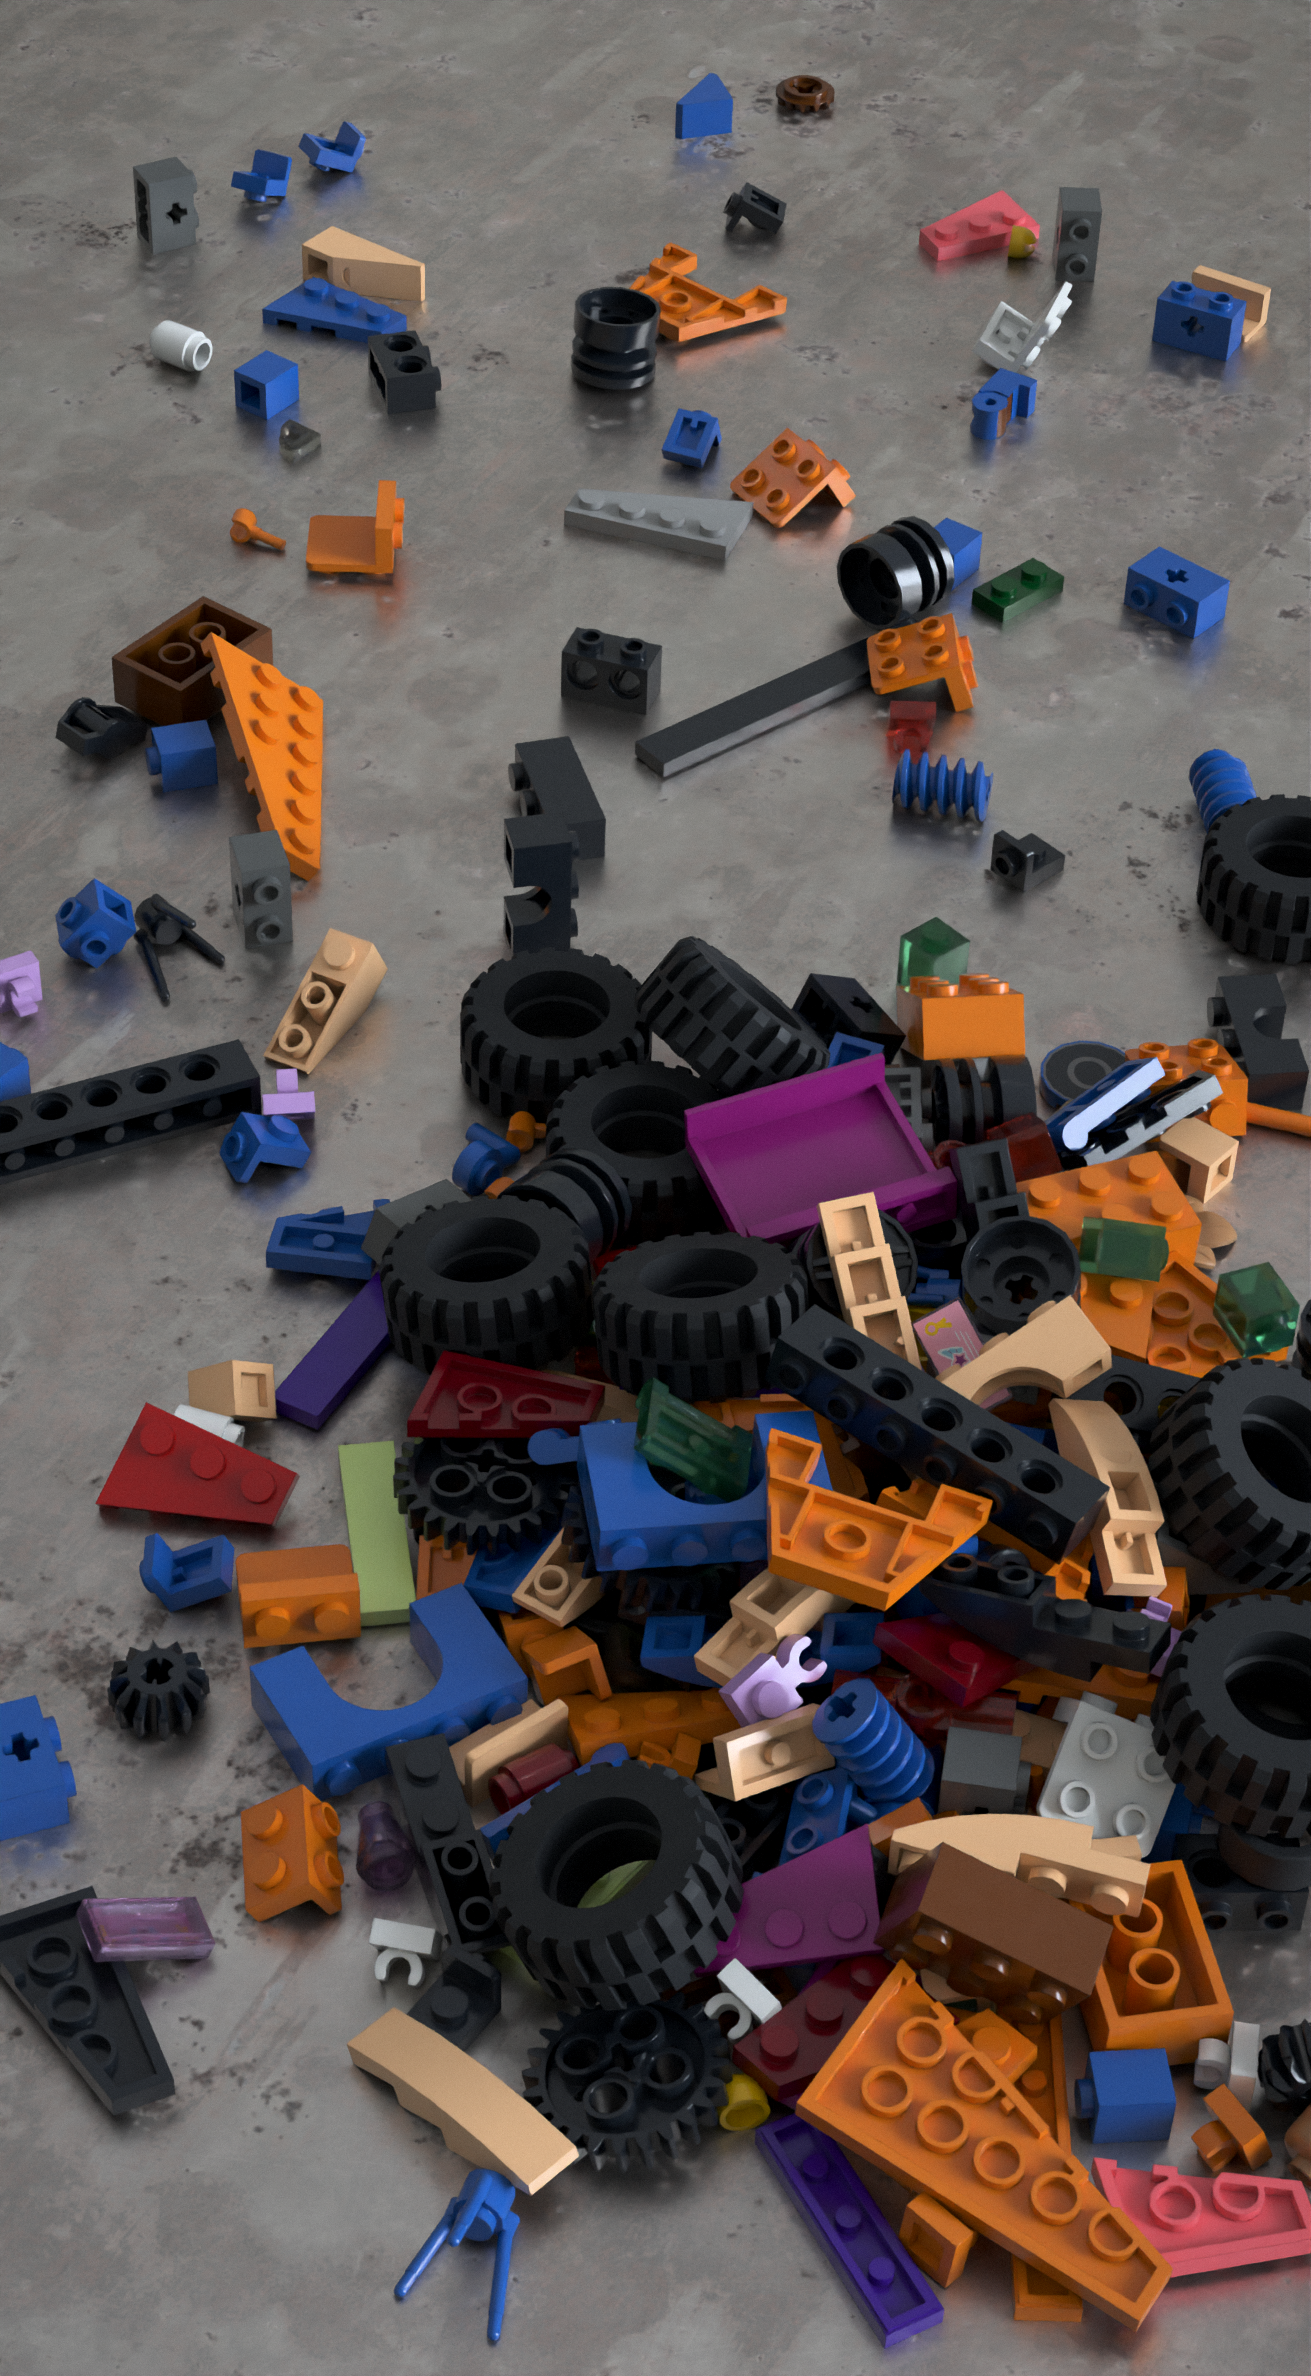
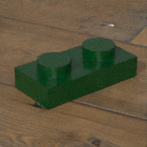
M1031 558L973 589L971 604L1004 623L1062 592L1064 576L1049 568L1043 562Z

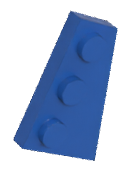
M315 277L306 280L303 284L262 309L263 323L277 325L279 319L296 322L297 330L312 332L314 328H327L334 330L337 338L368 343V336L404 332L407 330L406 315L394 311L386 305L363 298L355 292L346 291L334 286L324 279Z

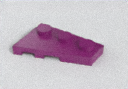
M868 1824L741 1884L744 1889L742 1906L739 1913H732L736 1924L727 1942L719 1941L716 1945L717 1957L706 1969H703L701 1966L696 1968L694 1974L697 1978L716 1976L734 1958L748 1971L854 1958L863 1955L885 1954L884 1948L873 1943L881 1917Z

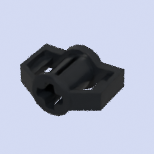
M82 697L75 700L58 721L56 738L81 756L98 753L106 759H113L120 755L128 745L145 741L148 724L121 706L96 705V702L89 697Z

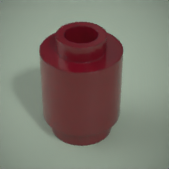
M548 1743L499 1767L498 1775L488 1780V1790L493 1805L501 1816L536 1795L542 1789H546L559 1781V1778L577 1770L580 1766L570 1750H561L556 1744Z

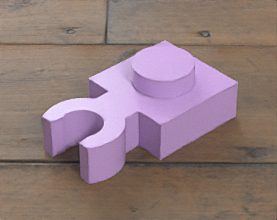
M792 1634L786 1637L778 1648L776 1659L773 1655L760 1652L718 1691L742 1728L769 1718L780 1717L783 1713L797 1709L803 1703V1700L795 1688L801 1682H814L824 1674L827 1668L824 1660L810 1658L803 1666H800L799 1656L811 1643L808 1636Z

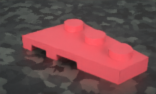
M1001 190L921 229L919 244L939 262L1009 246L1013 225L1030 229L1035 234L1036 239H1039L1040 225L1010 196Z
M1093 2157L1091 2174L1096 2189L1112 2207H1120L1170 2264L1173 2268L1170 2278L1311 2254V2204L1302 2181L1222 2172L1216 2179L1178 2175V2167L1153 2164L1151 2172L1117 2168V2160Z

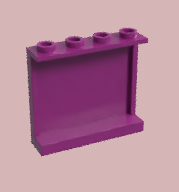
M882 1053L852 1060L848 1063L804 1074L800 1077L684 1110L686 1149L730 1232L740 1233L741 1237L750 1238L754 1235L766 1238L769 1244L777 1242L787 1249L791 1242L820 1222L816 1208L818 1203L874 1192L877 1209L897 1220L906 1233L956 1218L957 1179L949 1166L937 1170L885 1082V1057Z

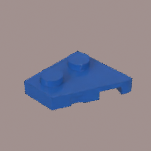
M390 1199L373 1200V1211L345 1216L343 1207L339 1206L322 1209L314 1214L300 1213L278 1217L266 1249V1268L371 1280L376 1261L367 1255L361 1247L376 1208L390 1203Z

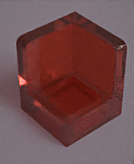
M1034 1112L985 1131L988 1141L997 1138H1007L1015 1183L1052 1175L1063 1170L1046 1123Z

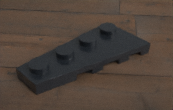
M1198 1070L1115 1114L1116 1120L1107 1127L1096 1132H1088V1140L1083 1149L1074 1152L1061 1151L1056 1154H1040L1031 1161L1022 1164L1021 1167L1027 1180L1117 1160L1142 1143L1162 1135L1168 1127L1179 1120L1192 1118L1207 1111L1212 1106L1210 1101L1223 1094V1091L1214 1074Z
M93 1886L1 1915L0 1974L114 2116L175 2095V2085L172 2073L124 1960H96L80 1917H100L105 1915Z

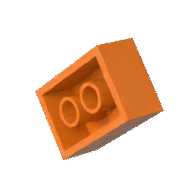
M971 973L959 975V983L949 984V980H940V976L910 977V986H896L897 1026L906 1035L901 1048L920 1059L937 1060L945 1058L962 1059L965 1057L981 1058L1025 1055L1024 994L1009 988L1008 982L999 981L997 977H989L987 973Z
M1157 1151L1016 1183L1017 1191L1026 1193L1029 1216L1048 1220L1066 1232L1078 1250L1082 1273L1126 1278L1175 1250L1194 1265L1202 1223Z
M1182 1859L1150 1863L1144 1898L1138 1918L1126 1914L1109 1915L1085 1903L1062 1897L1057 1898L1114 1926L1091 1996L1079 2002L1094 2052L1165 2048L1170 2066L1195 2062L1198 2059L1200 2039H1218L1228 2044L1234 2011Z

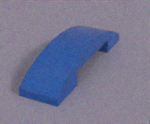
M884 1612L824 1613L822 1632L808 1631L804 1635L810 1638L811 1643L801 1652L799 1663L800 1666H803L807 1660L815 1658L824 1660L827 1668L818 1680L810 1683L801 1682L795 1689L848 1678L881 1663L882 1650L872 1642L877 1624L885 1622ZM706 1616L647 1617L640 1655L642 1667L680 1681L723 1688L722 1685L698 1672L694 1660V1655L716 1634H709Z

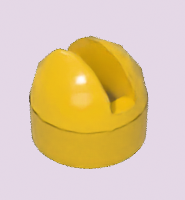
M1013 225L1008 257L1027 258L1035 251V247L1031 244H1035L1037 239L1030 229Z
M745 2073L733 2074V2081L726 2085L729 2098L728 2105L716 2106L720 2124L725 2129L731 2131L755 2128L762 2124L770 2114L766 2092L753 2078Z

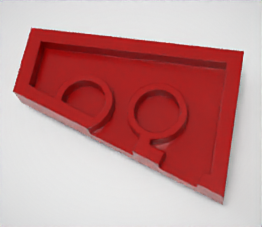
M146 1402L95 1504L104 1508H124L156 1514H176L201 1517L207 1520L275 1527L300 1476L294 1471Z

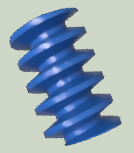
M905 748L895 773L892 803L894 804L900 794L902 807L910 809L918 797L920 810L928 812L936 800L940 815H947L952 805L955 804L957 817L962 819L967 816L971 807H973L975 819L982 822L985 820L990 801L993 772L990 776H985L983 762L978 761L972 773H967L964 758H960L955 768L949 770L946 755H941L936 766L932 767L930 766L928 752H923L917 764H914L911 760L910 749Z
M1213 749L1204 752L1195 759L1190 767L1189 781L1207 834L1213 822L1229 808L1236 804L1242 807L1248 799L1257 797L1246 764L1239 758L1232 757V755L1224 750Z
M856 1678L845 1682L831 1696L826 1698L817 1709L812 1721L813 1733L821 1743L825 1744L830 1754L837 1758L841 1767L846 1772H849L853 1781L858 1786H861L868 1799L876 1802L891 1800L905 1802L911 1801L925 1793L933 1781L936 1770L935 1759L869 1678Z

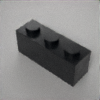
M565 736L515 744V763L508 765V775L512 791H519L520 806L523 817L562 812L568 830L576 831L580 848L579 860L605 857L606 818L570 737Z

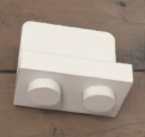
M1065 281L1035 323L1001 301L989 318L972 352L980 356L984 363L991 367H996L998 370L1003 368L1016 373L1020 366L1028 369L1041 349L1039 347L1044 340H1050L1062 321L1060 319L1072 303L1067 298V295L1073 285Z
M1083 1691L1080 1700L1061 1696L1052 1719L1066 1724L1067 1727L1037 1802V1814L1039 1817L1055 1818L1093 1826L1092 1840L1136 1835L1142 1858L1146 1857L1152 1850L1176 1784L1172 1782L1162 1766L1166 1756H1159L1155 1751L1151 1736L1154 1726L1150 1721V1717L1138 1714L1135 1723L1115 1715L1118 1704L1087 1691Z

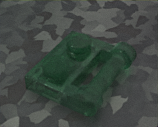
M651 1377L644 1384L636 1399L635 1407L639 1409L633 1449L643 1454L652 1464L666 1467L693 1482L699 1490L706 1494L716 1495L728 1503L739 1500L747 1491L753 1434L738 1425L730 1428L668 1393L669 1386Z

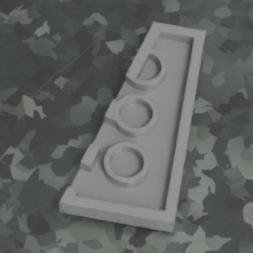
M579 488L564 510V525L726 561L753 517L754 502Z

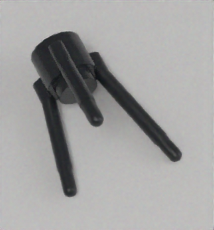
M154 894L152 897L145 899L137 907L134 921L140 929L134 934V939L142 947L162 1000H169L170 993L154 951L153 943L169 945L182 935L219 964L224 963V955L192 930L196 927L195 920L170 905L159 894Z

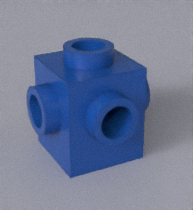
M95 878L75 897L65 900L55 915L59 936L58 941L61 948L74 959L81 958L95 968H99L110 956L118 954L124 948L127 940L136 933L131 901Z

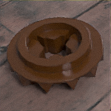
M793 76L783 80L776 87L778 104L786 106L789 111L798 110L801 113L805 111L817 113L818 109L826 110L834 102L835 90L833 86L815 76Z

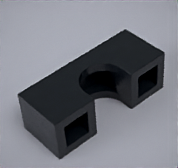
M562 812L504 819V860L513 888L535 886L532 890L523 894L504 896L503 934L511 958L518 952L527 950L529 954L540 952L541 948L555 947V951L568 952L571 938L578 936L577 916L575 909L571 908V900L578 899L579 897L578 878L576 871L572 870V861L579 860L580 848L576 831L568 830Z
M1277 975L1218 977L1215 997H1209L1207 1001V1019L1209 1026L1216 1027L1218 1044L1223 1045L1248 1078L1247 1102L1281 1110L1302 1109L1309 1069L1298 1038L1281 1039L1287 1005Z

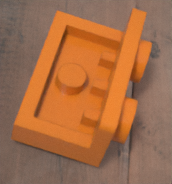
M301 1784L241 1812L245 1910L253 1918L261 1922L311 1899L329 1915L342 1910L340 1885L344 1883V1872L338 1860L337 1836L340 1835L341 1826L334 1808L328 1802H321L308 1788Z

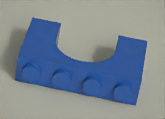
M813 1410L755 1414L750 1457L757 1487L739 1500L718 1505H704L684 1501L671 1495L659 1486L652 1477L647 1465L639 1422L580 1425L577 1470L596 1570H634L639 1568L693 1566L696 1564L738 1561L751 1562L768 1559L765 1459L768 1435L771 1428L821 1444ZM821 1449L819 1462L809 1483L833 1491L825 1457Z
M462 1583L409 1603L410 1643L437 1681L435 1687L425 1697L411 1705L392 1710H371L355 1706L343 1700L329 1686L304 1646L249 1667L252 1707L300 1783L308 1788L320 1801L333 1796L345 1795L357 1786L389 1774L384 1758L385 1748L388 1746L444 1733L448 1747L489 1723L493 1726L522 1714L523 1708L521 1705L527 1702L528 1677Z

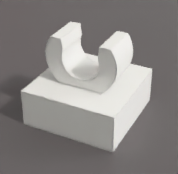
M374 1918L369 1944L377 1950L383 1951L375 1962L374 1972L376 1979L387 1982L391 1965L397 1960H407L411 1966L408 1985L419 1988L426 1975L425 1965L421 1958L439 1961L443 1935L432 1928Z
M734 1958L717 1975L723 1993L713 1996L707 2002L704 2013L708 2020L718 2019L721 2013L728 2010L735 2011L740 2015L738 2024L727 2034L729 2041L735 2045L752 2032L753 2023L759 2027L779 2012L782 2007L780 2002Z
M1234 2021L1229 2045L1218 2039H1200L1198 2059L1195 2060L1193 2084L1205 2089H1216L1224 2083L1249 2113L1257 2080L1260 2025Z

